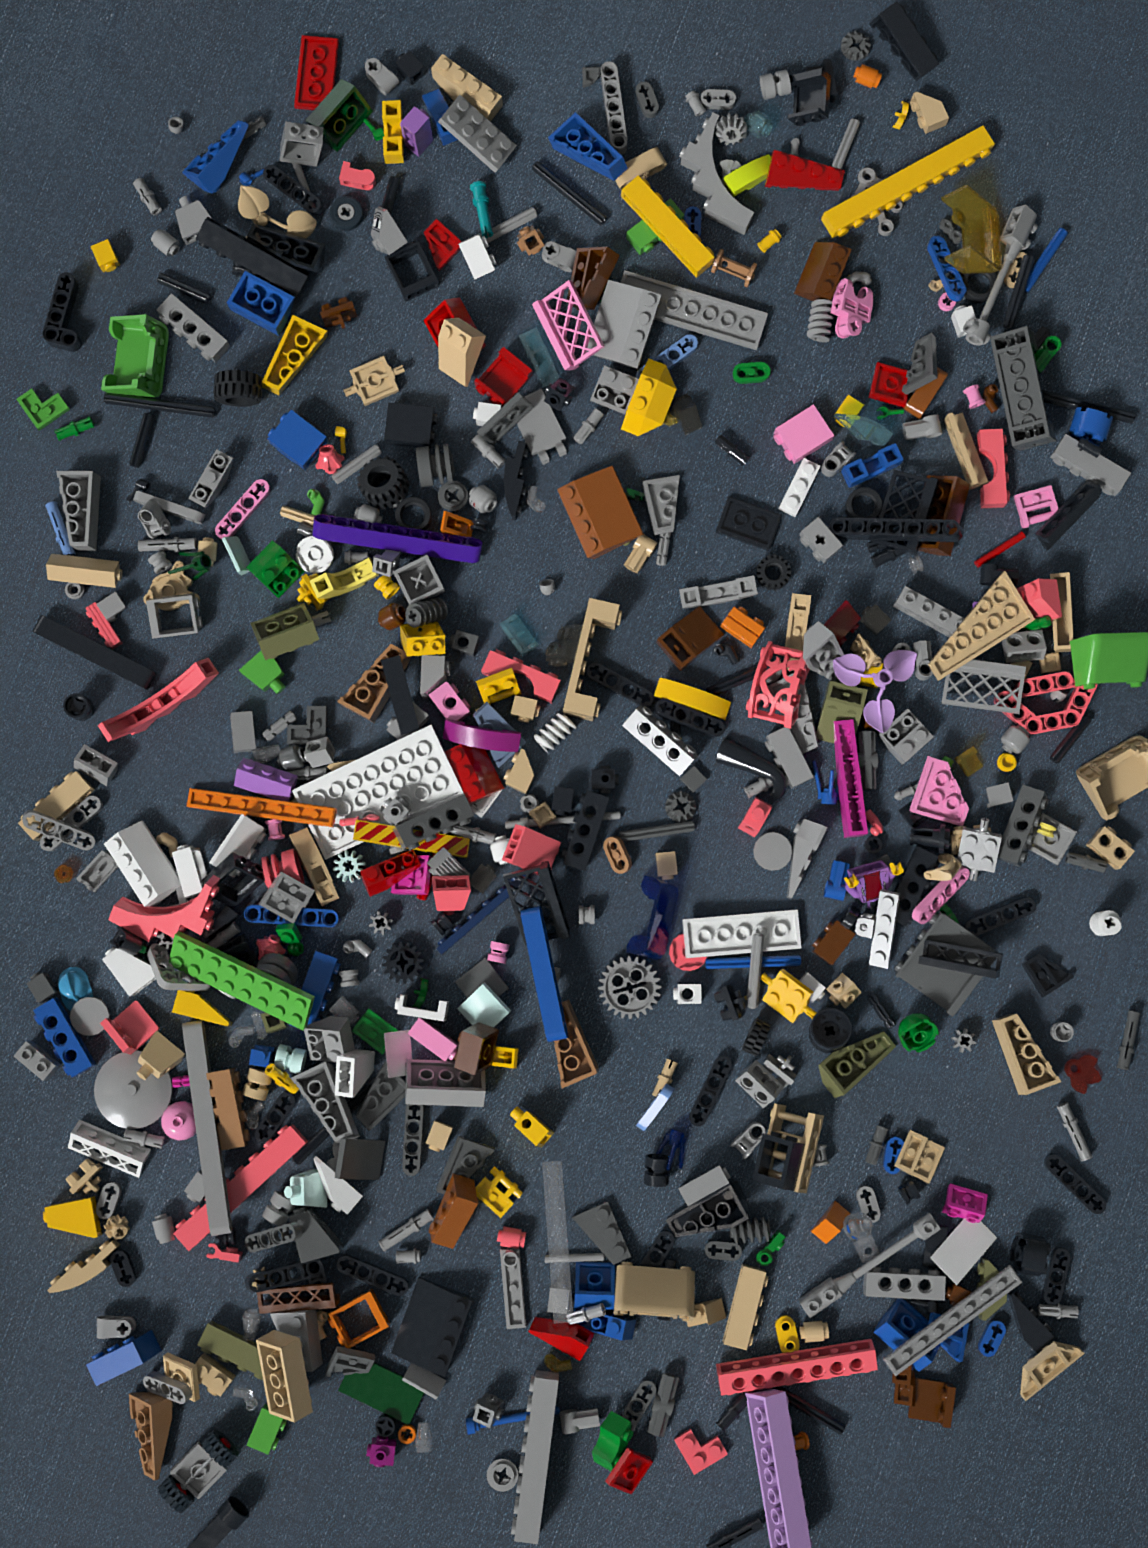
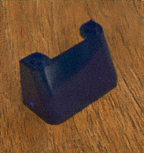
M644 875L641 883L642 891L648 896V899L654 900L646 936H633L627 944L625 953L650 959H660L666 952L678 899V889L675 885Z

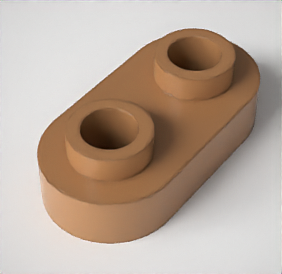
M617 836L607 838L604 841L603 848L612 869L618 874L628 872L631 869L632 861L622 839ZM614 842L617 844L616 849L613 846ZM622 860L625 862V866H622Z

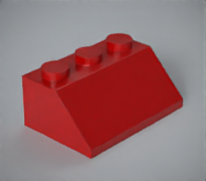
M460 297L445 299L423 320L437 347L438 336L444 319L460 318L477 329ZM483 343L481 350L486 346L485 343Z
M459 744L445 751L470 806L504 789L485 749Z

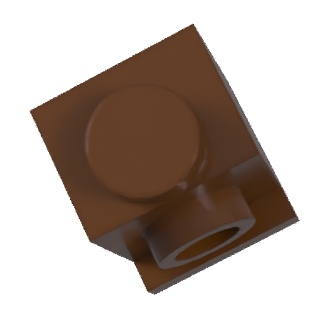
M953 1282L945 1288V1297L950 1300L949 1303L953 1306L972 1293V1291Z

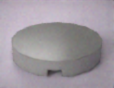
M772 832L759 837L755 843L753 853L759 866L769 871H775L785 867L790 861L792 848L786 837Z
M97 997L80 999L74 1004L70 1014L71 1024L74 1029L87 1036L102 1032L104 1028L100 1023L105 1018L110 1019L108 1007L104 1001Z

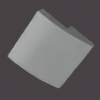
M280 872L266 891L259 905L294 924L301 909L306 907L315 890Z

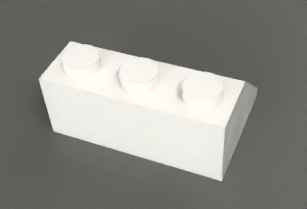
M241 814L209 863L217 867L232 852L250 860L256 852L254 848L258 842L261 844L265 839L267 829L251 818ZM235 869L229 875L235 877L236 875L239 876L242 872Z

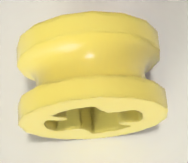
M1040 822L1041 828L1037 832L1053 838V832L1057 828Z

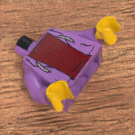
M882 860L847 869L849 878H844L846 891L852 897L858 898L862 903L867 902L869 909L877 908L880 890H888L894 877L904 872L901 862L897 865L890 863L889 868Z

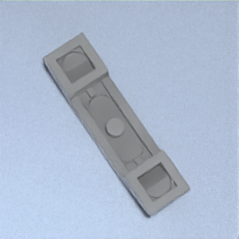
M755 576L738 578L734 581L708 586L679 589L683 609L726 603L758 595Z

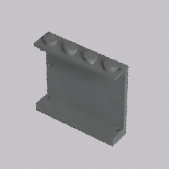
M940 911L938 914H933L929 920V927L926 930L922 929L917 936L918 942L915 946L912 944L905 953L907 957L904 961L900 960L894 969L896 970L895 976L897 978L899 976L943 1007L953 1017L983 976L918 964L919 956L923 955L925 940H935L997 953L998 951ZM929 944L928 955L937 956L941 953L936 945ZM951 948L945 952L952 960L960 957L956 949ZM969 952L965 955L969 963L974 964L979 960L975 953ZM988 956L984 961L988 967H991L997 957Z

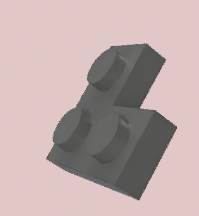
M307 706V725H287V744L306 745L308 741L326 737L327 707Z

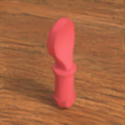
M369 814L362 819L359 816L340 819L339 824L341 826L355 825L356 820L377 821L380 820V817L376 814Z

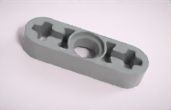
M153 1371L143 1379L144 1386L149 1392L179 1404H184L192 1398V1390L186 1383Z

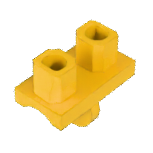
M317 573L310 576L304 574L299 582L301 587L297 589L300 593L297 600L298 602L305 601L307 605L313 603L318 611L323 608L324 603L330 598H317L310 583V580L318 577Z

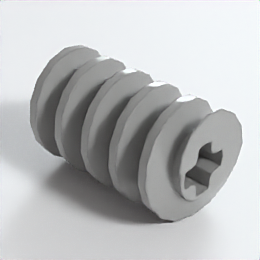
M819 299L811 303L812 309L810 310L811 316L809 317L810 323L808 324L809 330L807 331L808 338L818 342H829L830 338L825 337V335L831 334V331L826 328L832 327V324L827 322L833 320V316L828 315L831 313L829 306H832V301Z

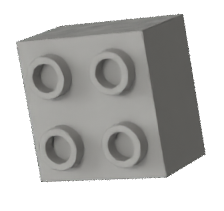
M428 555L393 571L409 605L432 599L445 593Z

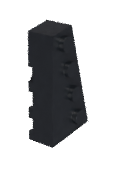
M898 1L881 12L869 23L872 28L876 27L880 31L879 37L882 41L886 40L889 42L891 52L897 57L900 56L902 58L901 64L915 81L939 65L937 56L934 52L930 51L925 38L920 36L916 30L915 23L908 18L905 8Z

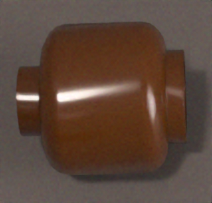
M391 603L381 608L378 612L380 626L391 631L405 624L406 610L397 603Z

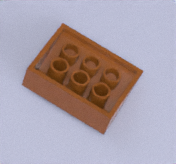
M614 466L574 480L557 489L587 558L596 559L644 535Z

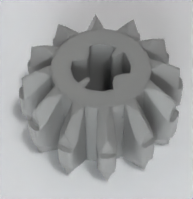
M728 113L727 117L722 116L721 121H718L716 124V135L719 137L720 142L725 141L726 146L729 143H732L733 146H735L736 142L742 143L743 138L747 136V124L744 122L743 117L738 118L737 113L734 116H731L730 113Z

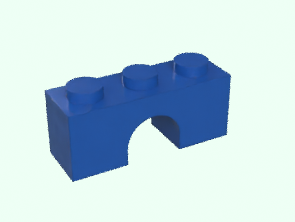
M896 443L879 450L875 455L865 460L858 459L845 465L841 473L848 487L851 488L900 466L904 459Z

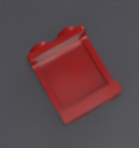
M503 346L495 361L479 379L476 378L474 380L475 389L484 396L486 394L491 398L490 402L492 404L503 407L533 376L532 369Z

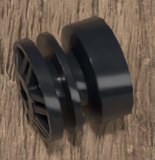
M826 1008L819 1011L814 1016L808 1029L810 1042L818 1051L823 1053H832L842 1049L847 1044L852 1033V1024L848 1016L836 1008ZM832 1029V1034L827 1036L826 1030Z

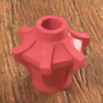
M331 444L323 445L319 448L320 454L315 465L316 469H323L328 474H334L338 471L337 468L342 467L341 462L345 460L344 456L338 454Z
M276 935L264 936L263 939H257L256 941L259 948L258 960L269 953L285 954L286 949L281 946L280 938Z

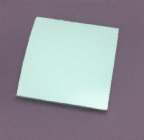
M485 982L457 1008L472 1025L479 1022L493 1028L511 1012Z

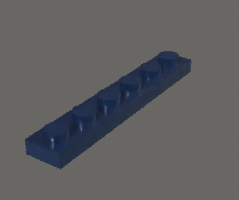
M517 877L511 879L513 882L511 885L518 888L522 880ZM505 885L496 892L498 894L497 897L493 900L489 898L481 905L483 907L482 910L478 913L476 910L467 917L469 920L467 923L457 925L452 930L454 932L453 935L449 938L445 936L437 943L439 947L436 949L441 955L509 898Z

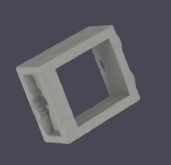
M285 122L280 144V161L317 167L323 144V127ZM288 141H294V142H301V143H308V144H314V145H307V144H300V143H293V142H288Z
M195 593L146 600L152 639L194 634L201 631L200 628L203 627L202 617L198 616L197 609H200L198 597L195 598ZM189 600L193 627L162 630L158 603Z
M719 1165L678 1189L687 1206H690L729 1184L728 1179L731 1177L726 1168L721 1169Z

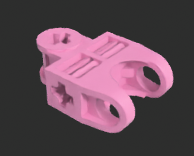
M847 278L842 279L838 283L831 307V313L838 316L835 325L836 334L842 339L850 335L856 336L860 334L862 324L870 322L873 307L872 290L862 287L856 296L854 287H852L853 283Z

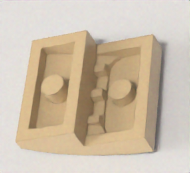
M909 1130L894 1166L929 1184L945 1147Z

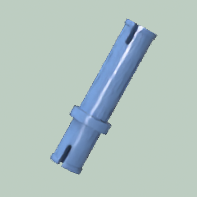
M49 502L45 507L57 536L55 538L56 542L59 543L63 555L74 556L75 552L69 544L68 533L57 502Z

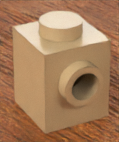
M515 695L511 716L517 717L518 721L529 723V720L534 721V717H538L540 712V706L537 705L538 701Z

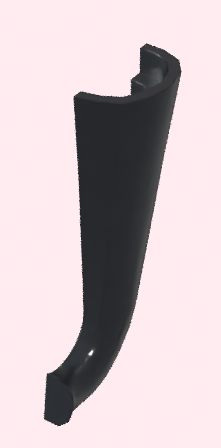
M727 737L723 739L717 753L716 762L771 780L773 790L769 795L780 800L787 786L783 772L770 761Z

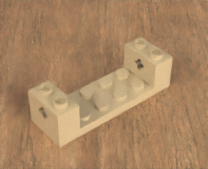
M589 598L564 703V715L593 721L594 717H598L600 704L597 703L598 698L580 694L582 687L580 675L585 674L587 661H584L585 656L589 657L591 649L589 638L593 639L595 625L615 630L616 625H620L622 611L619 610L620 605Z

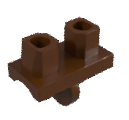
M344 297L339 299V306L332 308V305L329 303L322 305V312L320 314L325 327H334L341 324L342 329L346 328L344 323L357 317L353 302Z

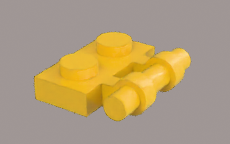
M494 1166L490 1173L495 1178L490 1181L485 1176L475 1188L477 1197L502 1218L514 1204L509 1198L512 1193L519 1198L523 1192L515 1182L512 1183L505 1176L506 1174L502 1170L499 1171ZM499 1181L508 1189L505 1193L496 1186Z

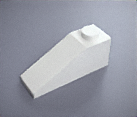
M315 1156L314 1162L326 1195L333 1202L331 1206L339 1213L342 1210L348 1214L363 1196L345 1180L335 1178V1172Z

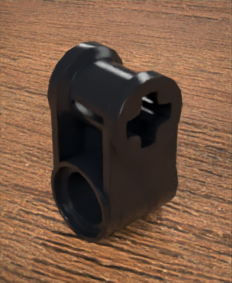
M118 926V931L114 938L110 940V943L117 949L136 955L142 946V940L135 934Z

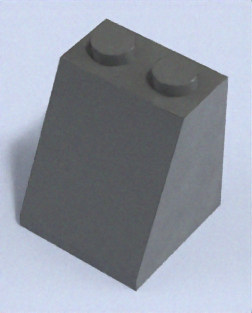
M301 1206L293 1210L294 1213L289 1216L290 1222L296 1221L302 1228L301 1238L295 1240L301 1263L341 1252L344 1248L343 1243L314 1207Z

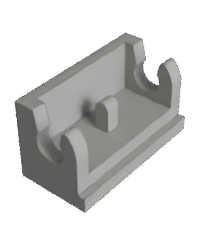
M252 711L231 713L234 753L256 750Z
M102 850L76 879L83 883L88 890L96 892L118 868V865L110 853Z

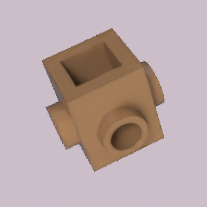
M526 226L517 235L519 241L516 243L521 251L526 250L528 255L538 253L545 246L542 242L544 236L539 228L535 230L533 226ZM529 237H533L532 241H526Z

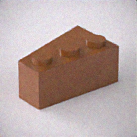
M452 1174L435 1219L429 1227L432 1243L451 1249L456 1245L478 1205L473 1179Z

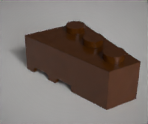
M609 247L577 248L571 280L586 310L595 309L620 256ZM570 289L568 290V295H567V299H568V300H570V295H571ZM573 304V307L579 310L578 305Z

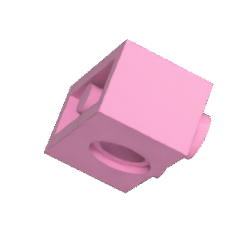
M446 681L429 694L430 699L446 719L461 722L471 714L468 710L471 706L465 698L461 700L458 697L459 691L453 683L449 685ZM455 699L456 705L453 708L447 707V700Z

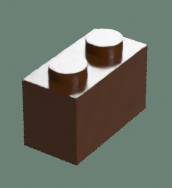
M835 920L833 923L830 921L824 928L826 933L823 937H818L812 944L814 947L812 952L829 965L834 964L856 935L851 930L842 926L838 920Z

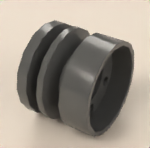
M443 444L444 453H440L439 445L435 447V454H431L429 446L416 448L421 487L434 486V477H438L440 484L444 485L443 476L446 475L448 483H453L455 473L454 461L448 444Z

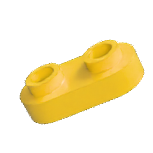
M788 1315L779 1316L775 1321V1329L781 1351L783 1353L798 1351L800 1344L795 1322ZM783 1323L789 1324L788 1329H782ZM788 1343H793L792 1349L786 1348Z

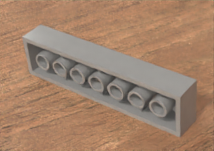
M536 1370L535 1376L531 1375L529 1391L533 1392V1395H528L526 1412H530V1416L526 1415L524 1432H528V1435H523L521 1452L525 1453V1456H521L519 1473L523 1474L518 1476L516 1493H519L520 1496L515 1498L514 1514H517V1517L513 1516L511 1534L515 1535L514 1541L538 1544L559 1382V1373Z

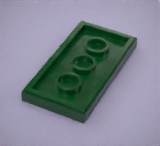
M375 1362L369 1373L345 1375L338 1389L339 1392L407 1425L410 1424L424 1394L422 1391L402 1381L404 1376Z

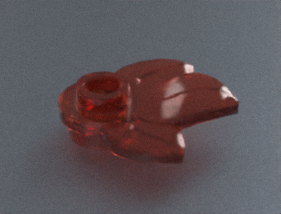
M1083 1055L1079 1059H1070L1064 1066L1066 1075L1070 1077L1071 1086L1079 1093L1086 1094L1087 1084L1098 1083L1102 1080L1099 1072L1094 1068L1098 1060L1094 1056ZM1072 1065H1075L1077 1067V1070L1075 1072L1071 1071Z

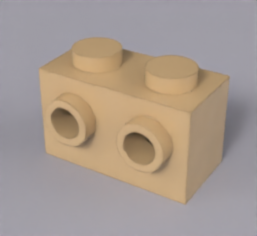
M206 1353L202 1354L195 1363L197 1365L198 1383L208 1387V1392L214 1396L218 1395L221 1397L236 1377V1375Z

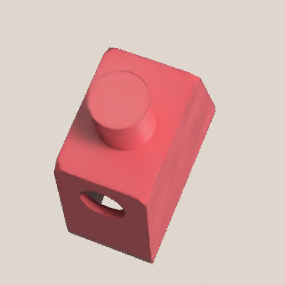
M755 796L738 829L755 837L769 815L772 805Z
M469 875L432 876L437 911H443L446 915H453L455 911L464 910L471 892Z

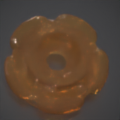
M62 864L55 869L54 876L59 883H68L72 880L73 870L71 867Z

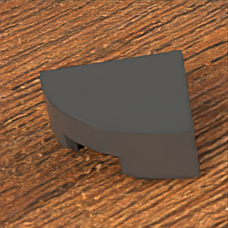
M582 67L583 88L593 85L599 79L601 67Z

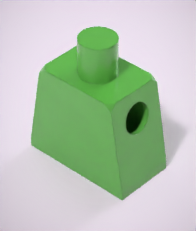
M261 651L239 669L245 677L264 692L272 688L276 694H279L285 689L284 684L280 681L285 674L275 658L265 660Z

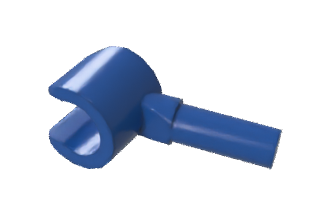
M264 169L250 176L243 172L239 176V181L245 186H250L255 178L263 175Z

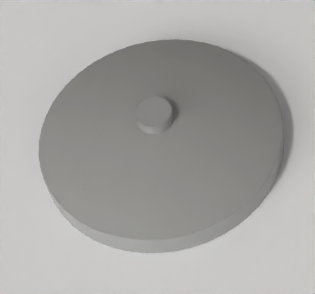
M136 1050L131 1055L122 1052L110 1058L99 1070L94 1085L95 1101L102 1115L112 1124L127 1129L143 1128L159 1120L163 1112L170 1105L173 1096L172 1077L169 1071L159 1079L153 1074L146 1080L141 1079L137 1075V1071L142 1067L138 1062L139 1056L142 1053L140 1050Z

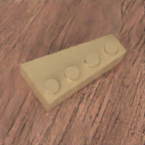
M1008 1014L992 1020L1018 1095H1028L1061 1082L1052 1070L1050 1063L1046 1061L1040 1052L1039 1046L1031 1038V1034L1018 1014Z

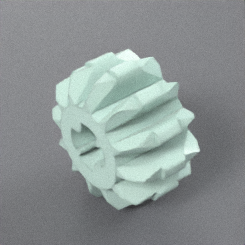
M345 850V857L339 853L340 862L338 860L333 861V863L339 865V867L333 868V871H340L336 877L340 878L343 876V882L347 881L348 876L351 883L354 882V876L360 880L361 876L358 872L364 870L360 866L366 865V862H359L363 856L358 855L355 858L356 851H352L350 856L349 851ZM349 861H352L351 865L354 868L353 870L349 869L350 872H347L345 864H349Z

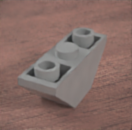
M216 449L189 499L205 508L219 496L228 480L233 458Z

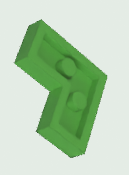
M31 388L16 399L39 431L70 410L59 393H56L42 403Z

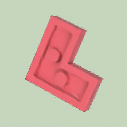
M691 1428L674 1438L694 1475L728 1455L718 1435L702 1445L698 1442Z

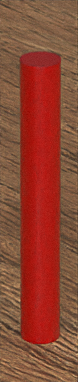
M1021 531L974 561V564L979 568L982 564L987 563L1026 538L1025 534Z

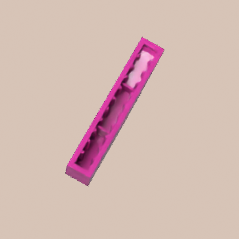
M853 719L834 721L836 772L844 838L860 837L868 834L854 722Z

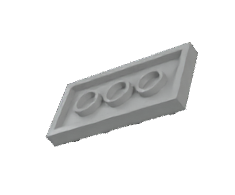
M461 95L455 99L438 121L495 173L517 146Z

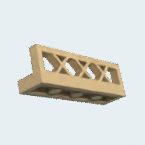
M963 412L956 415L953 413L947 414L944 423L965 480L970 484L969 490L987 484L988 480Z

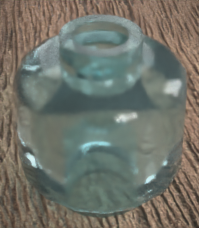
M760 110L749 113L745 118L747 132L758 139L767 137L773 129L771 117Z

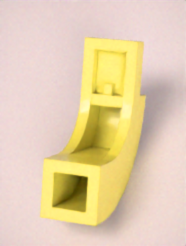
M367 558L346 570L337 573L325 572L310 580V583L317 598L327 599L353 591L365 585V582L379 576V574L372 572L373 561L371 558Z

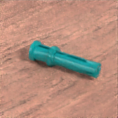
M476 181L470 185V190L473 192L474 197L472 201L473 205L477 207L481 236L488 238L487 233H489V237L493 236L487 206L489 197L486 196V183Z

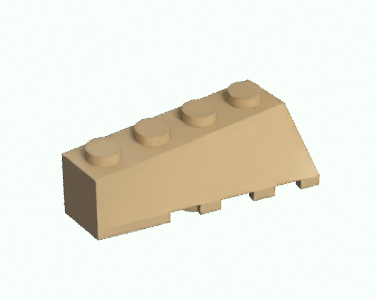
M442 54L432 66L433 79L453 101L461 95L490 122L502 108L501 95Z

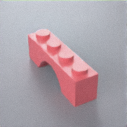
M1003 429L979 430L976 435L977 452L987 457L994 469L992 481L983 485L980 489L981 508H1003L1010 500V492L1006 489V483L1009 481V474L1005 472V465L1008 461L1007 453H1004L1006 435H1003Z
M490 650L481 670L482 674L491 676L512 668L514 673L522 674L532 682L535 697L552 704L561 680L558 679L559 676L551 672L547 674L540 672L541 668L532 664L530 667L523 664L524 661L516 657L512 659L505 657L506 653L500 650H495V652Z

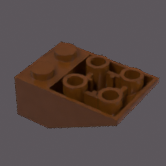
M699 606L662 634L656 643L676 667L682 671L723 637L724 634Z

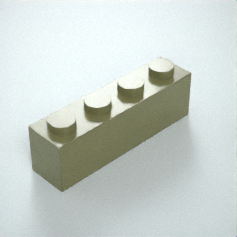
M211 1320L197 1344L201 1347V1350L207 1354L214 1353L219 1356L218 1358L226 1363L232 1362L236 1364L239 1370L253 1372L256 1378L263 1380L256 1342Z

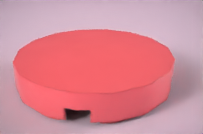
M683 934L673 939L669 948V956L672 963L683 971L698 969L707 958H686Z

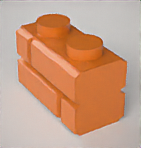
M734 606L720 627L752 648L765 630L764 623L756 617L752 619L747 615L748 611L740 606L736 608Z

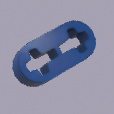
M689 207L685 211L684 221L687 223L688 229L694 228V233L700 237L701 211L697 207ZM691 213H694L696 216L694 223H691Z
M896 1136L890 1137L885 1145L883 1168L890 1174H896L900 1171L897 1167H893V1170H890V1167L887 1166V1163H891L892 1156H894V1163L896 1162L904 1144L903 1140ZM897 1140L900 1148H896L895 1154H893V1148L890 1144Z
M993 1319L986 1325L978 1343V1349L984 1356L991 1357L995 1355L1006 1332V1327L1001 1321ZM997 1324H999L998 1327L1001 1329V1331L995 1332L994 1336L992 1337L994 1331L991 1329L992 1326H997ZM990 1339H992L990 1343L992 1349L985 1352L983 1345L988 1344Z

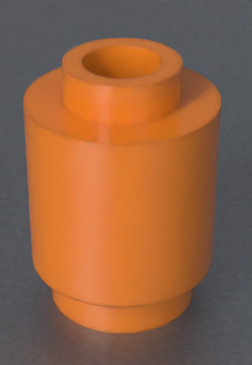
M862 64L861 67L857 66L853 77L856 78V83L869 88H877L882 73H879L877 69Z

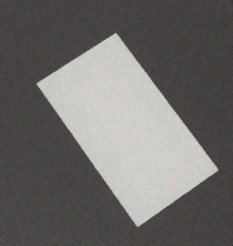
M964 1218L930 1258L957 1285L997 1237L981 1221L980 1223H970Z

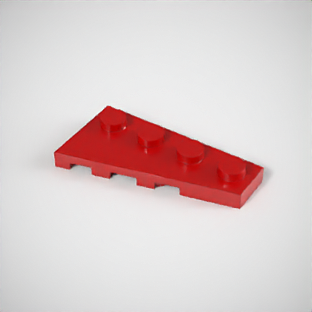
M774 150L764 187L815 188V190L839 191L845 171Z

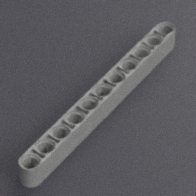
M203 1020L183 1023L182 1030L211 1236L232 1233V1220L223 1155L217 1131L218 1119L215 1118L213 1111L215 1100L210 1096L209 1091L212 1081L207 1080L206 1073L211 1072L205 1025Z

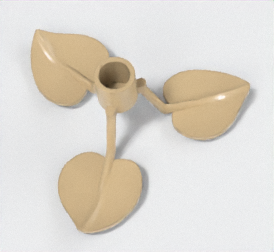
M240 186L238 210L243 217L251 219L254 224L266 226L268 221H271L287 229V233L302 238L309 237L314 231L317 222L308 212L303 210L293 211L287 218V225H284L265 214L264 211L269 207V199L263 191L251 186Z

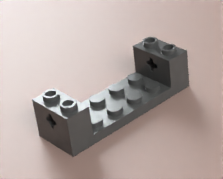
M1025 326L991 336L990 339L1012 447L1022 451L1057 441L1053 423L1047 418L1034 351L1038 350L1034 331Z

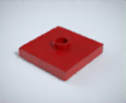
M877 362L868 398L905 408L908 394H904L902 388L903 385L907 384L908 378L906 374L908 370Z
M627 1447L605 1482L609 1486L632 1494L652 1465L653 1460Z

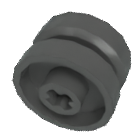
M278 953L265 954L260 958L255 967L292 986L295 985L299 976L295 964L286 956Z

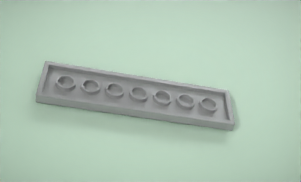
M624 270L621 283L662 295L655 320L757 350L768 313Z

